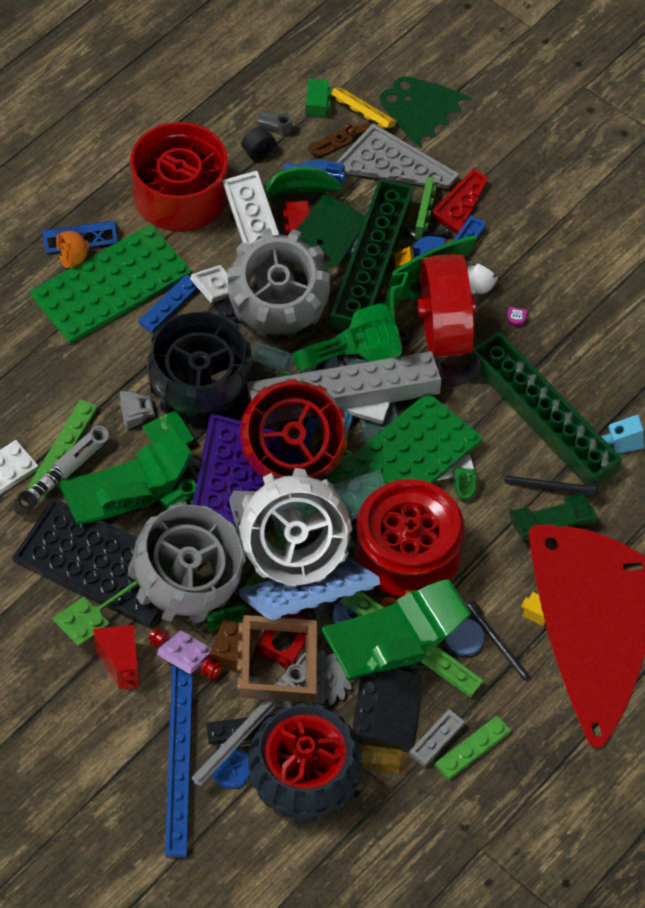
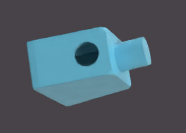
M638 415L610 424L609 434L601 436L609 445H612L617 453L644 449V433Z

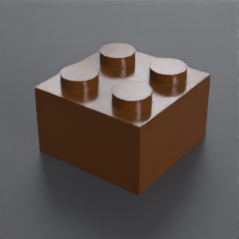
M224 619L210 651V658H213L214 664L220 662L221 668L240 673V671H237V661L241 659V653H237L238 641H241V635H238L239 624ZM250 629L249 673L258 653V642L262 637V631L257 629Z

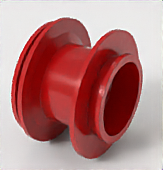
M403 479L390 482L378 488L367 497L357 516L355 558L357 563L379 577L380 584L374 586V588L387 595L401 598L406 595L405 590H420L436 582L446 579L451 581L454 578L461 561V545L464 539L465 524L459 506L449 494L438 486L426 481Z

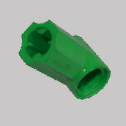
M192 479L182 480L178 488L160 499L163 509L166 511L170 505L177 504L180 501L190 503L189 500L194 497L196 483Z

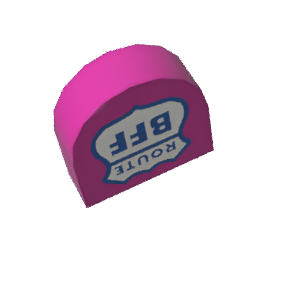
M509 307L508 323L514 327L522 326L526 319L527 310Z

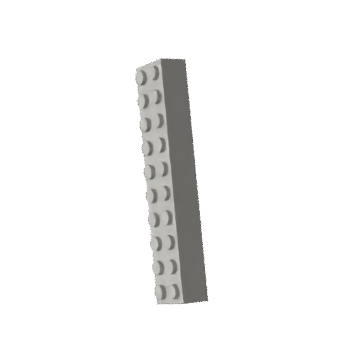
M432 351L248 382L247 398L250 403L262 389L272 384L286 381V379H296L297 381L308 382L316 386L321 385L326 388V392L336 400L340 408L347 410L348 408L388 401L391 403L414 399L428 394H440L441 377ZM298 406L282 407L274 411L264 424L299 419L304 408ZM307 411L305 417L314 416L309 411Z

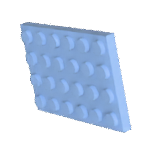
M347 556L345 561L339 563L326 576L327 579L319 584L316 581L306 585H296L295 588H287L282 583L268 580L240 589L239 594L240 598L267 619L277 620L282 615L288 613L296 614L301 609L315 608L320 603L333 602L342 596H352L357 591L371 590L374 586L380 584V580L377 575Z

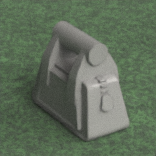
M126 391L120 392V407L127 430L155 416L151 396Z

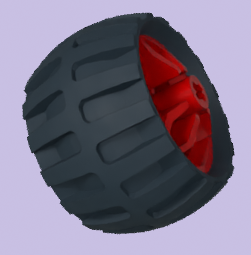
M300 703L294 707H284L278 710L274 717L270 716L262 723L250 746L248 757L249 775L260 799L266 806H272L275 813L283 817H293L296 821L312 818L319 820L325 818L329 812L335 813L342 808L346 800L350 799L355 792L362 770L361 748L350 725L345 724L344 719L338 713L330 712L321 705L316 704V706ZM285 751H288L289 753L292 754V756H289V755H286V754H283V753H284ZM320 768L326 770L327 772L324 774L318 769Z

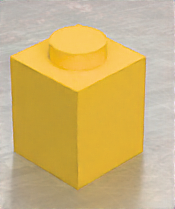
M532 592L529 598L526 597L522 603L521 608L524 609L522 616L544 626L545 620L539 594Z

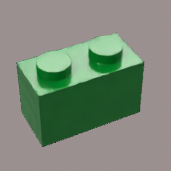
M308 78L305 116L326 118V113L330 111L331 100H328V97H331L332 94L329 80Z

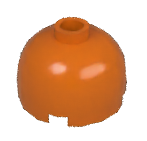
M64 231L57 234V250L61 248L63 256L59 257L65 268L81 264L89 250L88 241L84 240L75 231Z

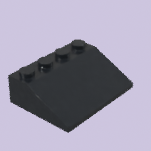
M398 668L386 671L379 670L360 676L352 728L360 746L409 752L413 748L422 677Z

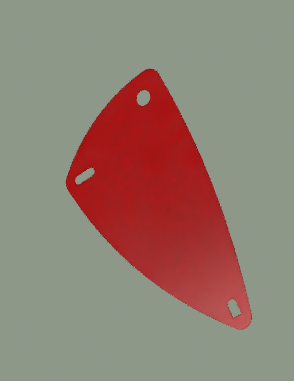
M535 525L529 530V541L537 590L549 639L565 688L585 737L591 746L600 748L607 742L625 710L636 684L645 654V556L617 540L589 530L569 526ZM547 538H554L558 542V547L555 550H550L545 546ZM639 562L643 565V568L640 570L623 569V564ZM593 723L599 724L602 736H594L592 730Z

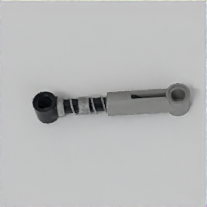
M100 425L94 426L89 433L52 465L53 469L49 471V474H45L39 479L37 485H33L32 488L21 492L13 502L14 511L22 516L29 514L40 500V497L46 494V491L49 492L55 486V483L58 484V480L68 478L97 450L102 448L109 437L107 429ZM94 435L98 436L100 440H96ZM88 446V448L85 451H83L80 455L78 454L82 449ZM21 500L26 501L28 506H24Z

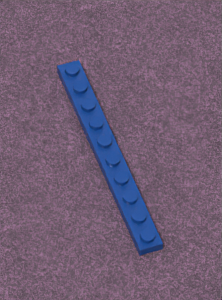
M172 664L165 857L187 858L193 672L189 674Z

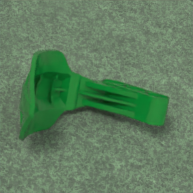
M315 167L285 169L276 173L272 179L263 185L268 202L292 193L326 192L341 190L342 184L328 172Z
M380 303L356 311L350 327L335 338L315 343L292 354L297 369L300 371L337 355L359 354L369 362L395 358L402 354V343L391 311L385 304Z

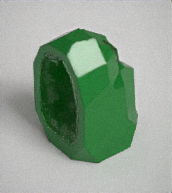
M454 468L455 493L459 499H468L475 491L476 469Z

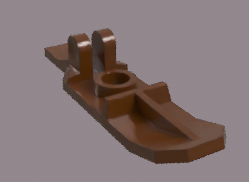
M365 122L359 126L352 127L350 123H347L342 130L330 136L326 135L324 139L310 143L308 150L317 157L332 153L354 142L358 135L363 134L370 125Z

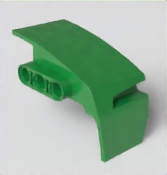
M476 235L436 247L393 271L385 305L391 311L394 321V306L398 305L399 300L406 298L411 300L421 299V259L447 254H462L466 257L469 255L477 239ZM416 287L419 291L415 292L411 288Z

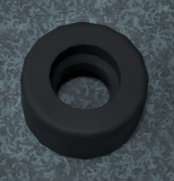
M257 126L243 137L241 147L251 159L256 160L270 153L276 139L265 126Z

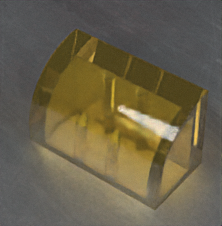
M360 745L362 769L399 774L401 749Z

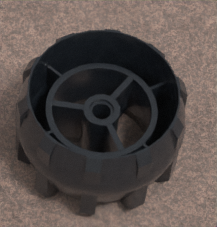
M191 312L173 317L172 320L154 333L151 338L152 346L147 357L149 385L151 393L160 397V407L165 414L176 410L178 413L187 416V424L197 425L199 418L210 417L211 413L228 418V409L233 404L236 406L244 405L247 400V384L251 380L252 373L250 343L245 340L239 331V326L236 323L212 312ZM178 368L189 374V384L180 381L173 372ZM227 369L226 374L220 380L212 383V375Z

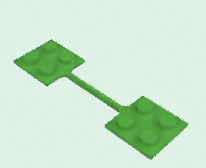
M159 561L161 569L170 578L171 567ZM136 580L98 607L93 606L83 596L53 617L52 620L79 646L94 636V628H105L110 624L101 615L100 611L137 586L138 582Z

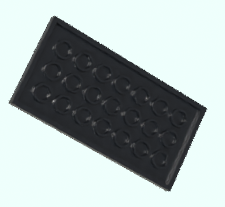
M52 498L13 555L12 560L99 604H103L136 581L128 576V566L133 557L137 537L101 520L77 524L68 504ZM139 584L107 606L149 628L161 611L151 602L145 605L139 602L136 598L140 590Z

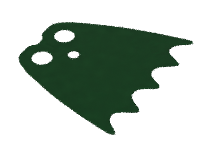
M399 77L393 82V87L385 90L379 97L384 109L391 118L397 121L398 127L420 148H422L421 138L423 136L436 137L434 132L435 125L449 124L446 118L449 112H461L458 105L459 101L472 99L447 87L412 77ZM401 82H408L410 88L403 90L399 85ZM389 94H394L397 100L395 102H388L386 97ZM410 96L411 100L407 101L405 97Z

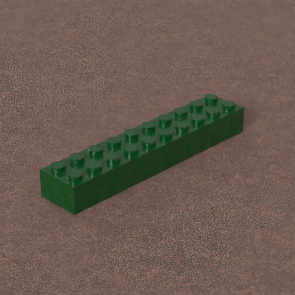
M379 178L330 314V329L345 331L350 327L356 311L377 304L413 201L414 186Z
M500 331L473 347L469 362L474 358H479V373L584 484L594 482L599 485L620 471L622 458Z

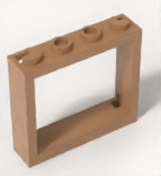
M244 615L242 623H239L238 635H241V641H238L237 653H241V659L237 661V671H240V677H237L236 685L237 689H240V698L314 703L317 671V621L289 618L269 620L262 616ZM250 629L306 633L305 687L249 683Z

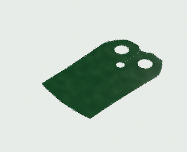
M324 194L295 230L301 232L302 241L311 247L319 246L323 253L329 255L330 260L324 263L326 268H331L342 261L353 240L361 230L365 216L351 206ZM317 240H322L323 244L318 245Z

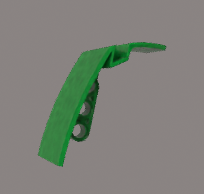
M172 426L156 443L143 447L136 454L138 457L136 459L102 471L59 480L58 484L76 523L93 522L138 508L148 507L169 494L183 475L192 455L177 426Z
M446 579L420 590L410 592L399 598L397 603L343 622L323 626L322 631L346 677L352 679L379 670L386 671L420 662L426 657V652L432 650L447 638L471 613L451 581Z

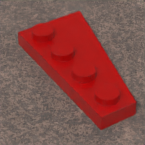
M473 168L432 210L431 216L458 234L466 223L488 177Z

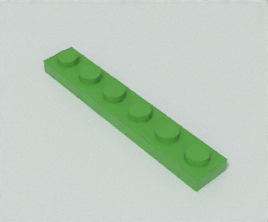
M81 399L79 400L27 490L32 488L33 485H37L38 480L45 474H49V471L53 469L52 465L80 441L98 410L96 405ZM46 491V494H43L41 497L45 499L49 492Z

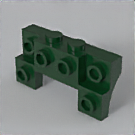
M581 492L569 497L564 495L563 500L565 504L534 511L533 515L528 504L524 508L509 509L511 521L514 528L518 530L521 541L529 540V530L535 525L578 528L596 523L597 516L593 507L590 506Z

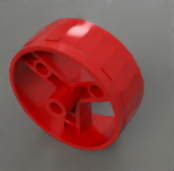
M447 254L422 258L420 266L421 299H417L419 318L423 317L428 351H432L433 357L457 356L471 353L474 334L473 313L476 312L474 294H471L464 256L462 254Z

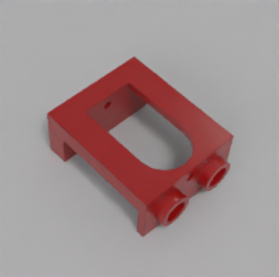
M288 613L281 616V618L309 620L297 613ZM266 630L258 642V653L260 656L277 662L283 668H289V666L295 664V660L306 643V633H298L289 649L279 651L272 646V640L277 631Z

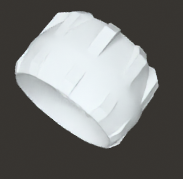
M298 468L294 469L293 476H284L275 479L273 474L270 473L263 477L265 485L254 495L246 494L242 502L244 512L241 524L239 525L242 547L246 556L254 565L256 572L263 578L268 577L284 584L287 588H295L296 585H306L316 581L319 584L326 580V576L339 563L344 562L348 555L347 546L352 526L347 508L336 493L334 486L327 479L320 481L308 477L305 469ZM290 502H305L315 506L321 512L303 517L301 511L296 508H288L283 511L279 507ZM271 514L275 515L281 522L286 538L284 550L271 545L264 536L265 525ZM323 527L322 532L315 541L306 547L294 550L295 544L305 541L309 530Z

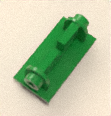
M238 604L210 611L206 616L209 631L220 629L224 619L238 624L242 623L243 617L247 612L245 605Z

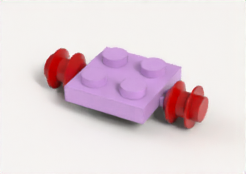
M162 628L154 629L150 633V645L157 644L158 656L189 674L200 667L201 675L208 674L209 680L216 679L222 671V668H220L221 663H213V658H210L212 648L183 631L178 632L171 639L169 632L162 633Z

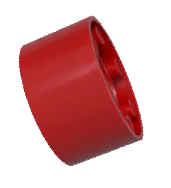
M171 122L150 129L137 140L130 156L132 192L135 207L146 221L164 230L185 232L210 224L222 213L228 200L223 186V180L228 179V157L224 144L216 134L194 123ZM141 178L144 179V181L147 182V184H144L141 181Z

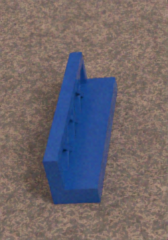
M114 220L42 230L46 253L61 251V248L57 250V247L49 248L47 238H57V234L64 231L83 233L82 237L86 232H92L97 237L93 242L88 243L89 247L118 242ZM112 229L113 239L105 240L100 235L104 230Z

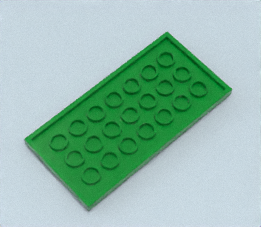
M149 224L84 260L81 264L30 290L29 295L70 345L176 285L186 274L191 276L192 270L156 228Z
M424 395L336 467L323 480L327 479L334 486L336 493L344 504L358 515L367 497L378 488L390 482L403 479H417L433 484L483 441V436L432 395Z

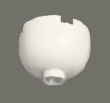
M466 261L471 294L489 292L495 285L498 277L493 278L494 273L478 263L473 266L470 265L472 261Z

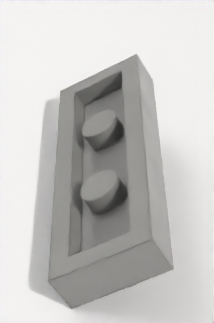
M449 709L409 751V755L426 767L464 726L465 721Z

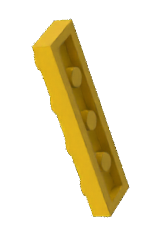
M343 88L333 89L331 95L335 96L338 102L350 105V109L356 112L360 111L368 120H375L381 128L395 127L397 122L395 119Z

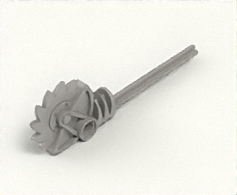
M324 650L317 654L316 696L314 703L306 702L307 704L323 706L324 701L328 700V704L331 706L334 704L336 697L342 701L344 700L345 690L351 691V684L347 680L348 678L339 661L336 660L335 654L325 657ZM306 652L300 656L296 664L289 666L286 673L279 679V682H276L274 685L305 687ZM291 675L298 677V680L293 679ZM265 700L193 775L194 783L201 786L277 705L280 708H290L296 706L298 702Z

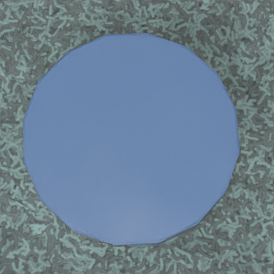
M466 619L444 639L445 645L451 653L457 656H472L483 645V630L477 622Z

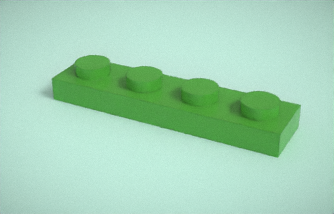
M427 177L416 224V240L421 239L423 233L427 234L428 223L426 221L430 220L431 210L428 209L432 208L434 198H431V196H435L436 193L433 177Z
M495 716L435 763V767L449 781L510 734L511 730L498 716Z

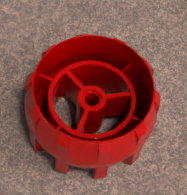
M286 379V381L275 383L262 389L248 404L240 424L242 455L252 469L261 476V480L270 473L273 474L275 479L293 476L294 469L298 468L305 469L308 477L321 481L331 474L340 463L348 442L346 415L343 408H340L336 400L326 392V388L321 385L316 386L308 382L297 381L296 379ZM286 406L304 408L298 422H289L285 425L282 432L263 433L266 419L277 409ZM307 411L317 418L323 432L321 449L314 458L303 443L306 437V430L301 423ZM289 430L297 431L299 437L297 439L290 438ZM280 439L283 446L288 449L298 447L307 462L287 464L279 461L268 451L264 440Z

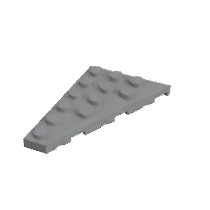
M372 124L337 161V163L345 165L344 170H346V174L382 178L423 186L426 184L427 177H433V185H436V188L449 189L459 178L457 172L375 124Z

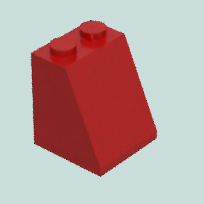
M134 625L94 628L93 635L96 652L118 688L130 690L134 687H139Z

